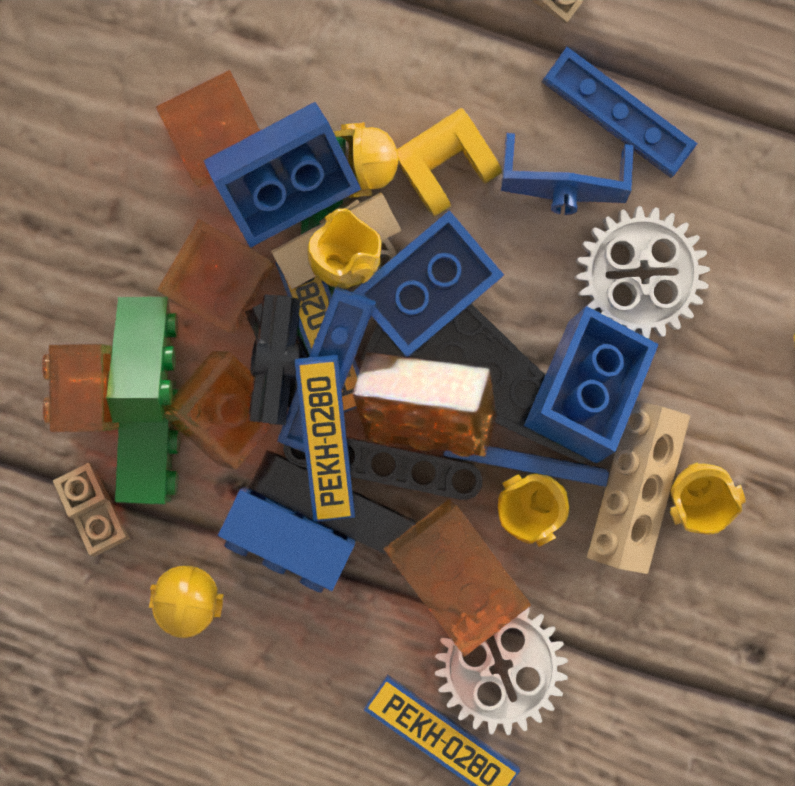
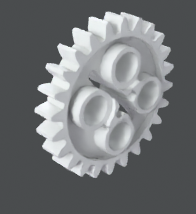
M638 206L634 210L632 219L623 209L618 212V224L608 216L603 220L606 232L596 227L590 231L596 243L586 241L582 243L581 247L589 253V256L577 258L576 263L586 267V272L576 275L575 280L586 282L587 287L577 294L582 297H591L592 301L587 304L588 307L593 310L597 308L601 314L633 331L639 329L640 335L649 339L651 328L654 329L659 337L666 336V323L672 329L678 330L681 328L677 316L680 315L686 319L694 317L688 305H702L703 300L695 292L696 290L707 289L709 285L698 280L699 275L710 271V268L698 265L697 260L704 257L707 252L705 250L694 251L692 246L700 237L696 235L687 239L684 236L689 226L687 222L675 228L672 226L675 214H669L662 221L659 220V208L655 207L649 216L645 217L642 207ZM654 242H663L669 247L670 258L666 263L658 262L652 256L651 251ZM614 244H622L629 250L630 259L626 265H618L612 260L610 251ZM640 263H642L643 270L646 271L664 268H676L678 271L676 276L658 275L649 277L644 280L643 284H641L640 277L606 278V272H630L639 268ZM658 282H665L672 289V299L667 304L658 302L654 296V287ZM617 284L626 285L631 290L632 300L629 305L620 306L614 301L612 294Z
M492 600L491 612L487 613L479 604H476L477 617L472 619L468 614L462 612L461 617L465 625L460 628L455 624H449V628L455 634L453 640L448 638L440 639V642L449 649L447 653H440L435 656L438 660L446 662V668L435 672L436 676L447 677L448 683L439 688V692H452L453 697L447 703L448 708L457 704L463 707L458 717L459 720L466 718L469 714L475 716L473 721V729L475 730L484 720L488 722L489 734L494 733L497 723L503 724L507 735L511 734L513 722H518L523 731H526L527 717L531 716L534 720L541 723L542 718L538 710L544 707L547 710L553 711L555 708L548 700L549 696L563 695L554 685L555 681H563L568 678L565 674L557 672V666L567 663L568 659L556 657L555 651L560 649L564 643H551L549 637L556 628L553 626L542 630L539 626L543 621L544 615L540 614L535 619L530 620L528 618V605L521 610L520 614L514 613L513 601L508 602L505 611H500L496 600ZM511 628L521 631L525 640L522 649L513 653L508 652L501 645V635L504 631ZM487 632L493 634L503 660L511 659L513 667L508 669V675L517 695L515 702L509 700L500 675L498 673L491 674L489 667L495 663L485 637ZM470 643H479L486 650V660L479 667L469 666L463 659V651ZM523 667H532L539 674V684L531 691H524L516 684V675ZM489 681L496 683L502 692L499 702L491 706L484 705L479 700L477 694L480 685Z

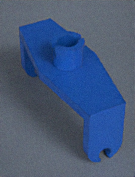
M506 133L501 191L552 199L551 211L561 214V206L565 204L564 215L576 213L578 209L577 202H627L632 187L633 145L624 144V149H622L619 181L569 172L512 171L515 133Z

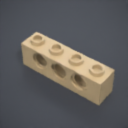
M636 400L614 455L588 551V559L618 569L648 574L691 415Z

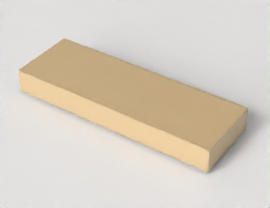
M381 192L348 209L358 219L374 229L380 235L381 241L402 231ZM326 222L271 251L291 289L316 277L308 262L307 248L310 238Z

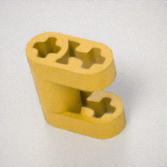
M459 108L397 149L398 165L433 217L451 207V203L431 170L457 153L463 152L484 184L503 173L491 149L462 108Z

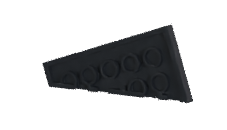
M472 304L407 359L377 324L361 360L581 464L584 463L585 457L524 426L545 374Z

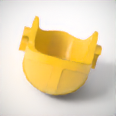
M365 122L341 124L340 131H333L336 137H342L348 142V163L361 190L349 195L348 198L371 196L372 189L383 188L393 179L397 171L399 159L394 141L388 133L380 128H365Z
M334 210L325 217L326 224L310 238L307 248L308 262L314 275L326 284L335 288L349 289L352 286L367 282L376 272L380 265L381 239L374 229L358 219L350 210Z
M696 462L688 465L676 477L670 490L671 499L674 503V507L670 508V514L674 524H682L686 531L708 535L719 533L742 512L741 504L746 503L741 485L735 487L726 470L711 464Z
M531 473L524 478L517 474L503 482L502 484L505 489L499 494L498 513L501 526L518 540L527 544L536 542L538 547L555 539L556 537L553 532L563 526L569 514V502L564 486L551 476Z
M193 566L171 568L161 575L157 585L152 584L150 587L149 608H152L153 616L159 627L173 637L188 638L196 636L204 631L214 618L221 617L224 594L218 593L214 579L200 568Z

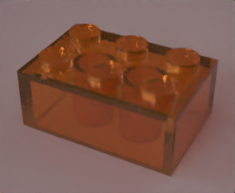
M49 345V354H44L42 372L44 379L49 380V397H45L43 401V418L45 423H50V432H102L118 429L119 422H112L106 399L112 353L111 345Z
M366 352L353 391V397L366 439H371L379 444L399 443L411 445L416 449L424 451L431 449L451 451L462 457L472 455L486 457L497 416L489 369Z
M450 499L384 548L387 555L464 657L531 606L530 602L460 508Z

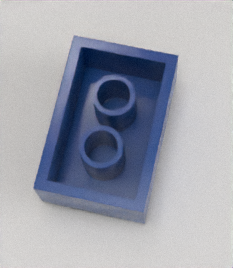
M316 102L203 160L217 190L250 248L361 190L328 120Z
M449 210L352 293L376 302L371 317L407 359L497 283L504 274Z
M588 306L584 307L568 322L524 426L595 463L615 453L659 344Z
M249 485L239 490L218 534L219 537L226 540L224 546L227 549L242 556H247L248 552H252L264 558L263 566L283 575L286 570H289L301 576L299 582L302 585L320 593L323 592L324 588L333 591L356 540L319 522H314L313 519L249 488Z

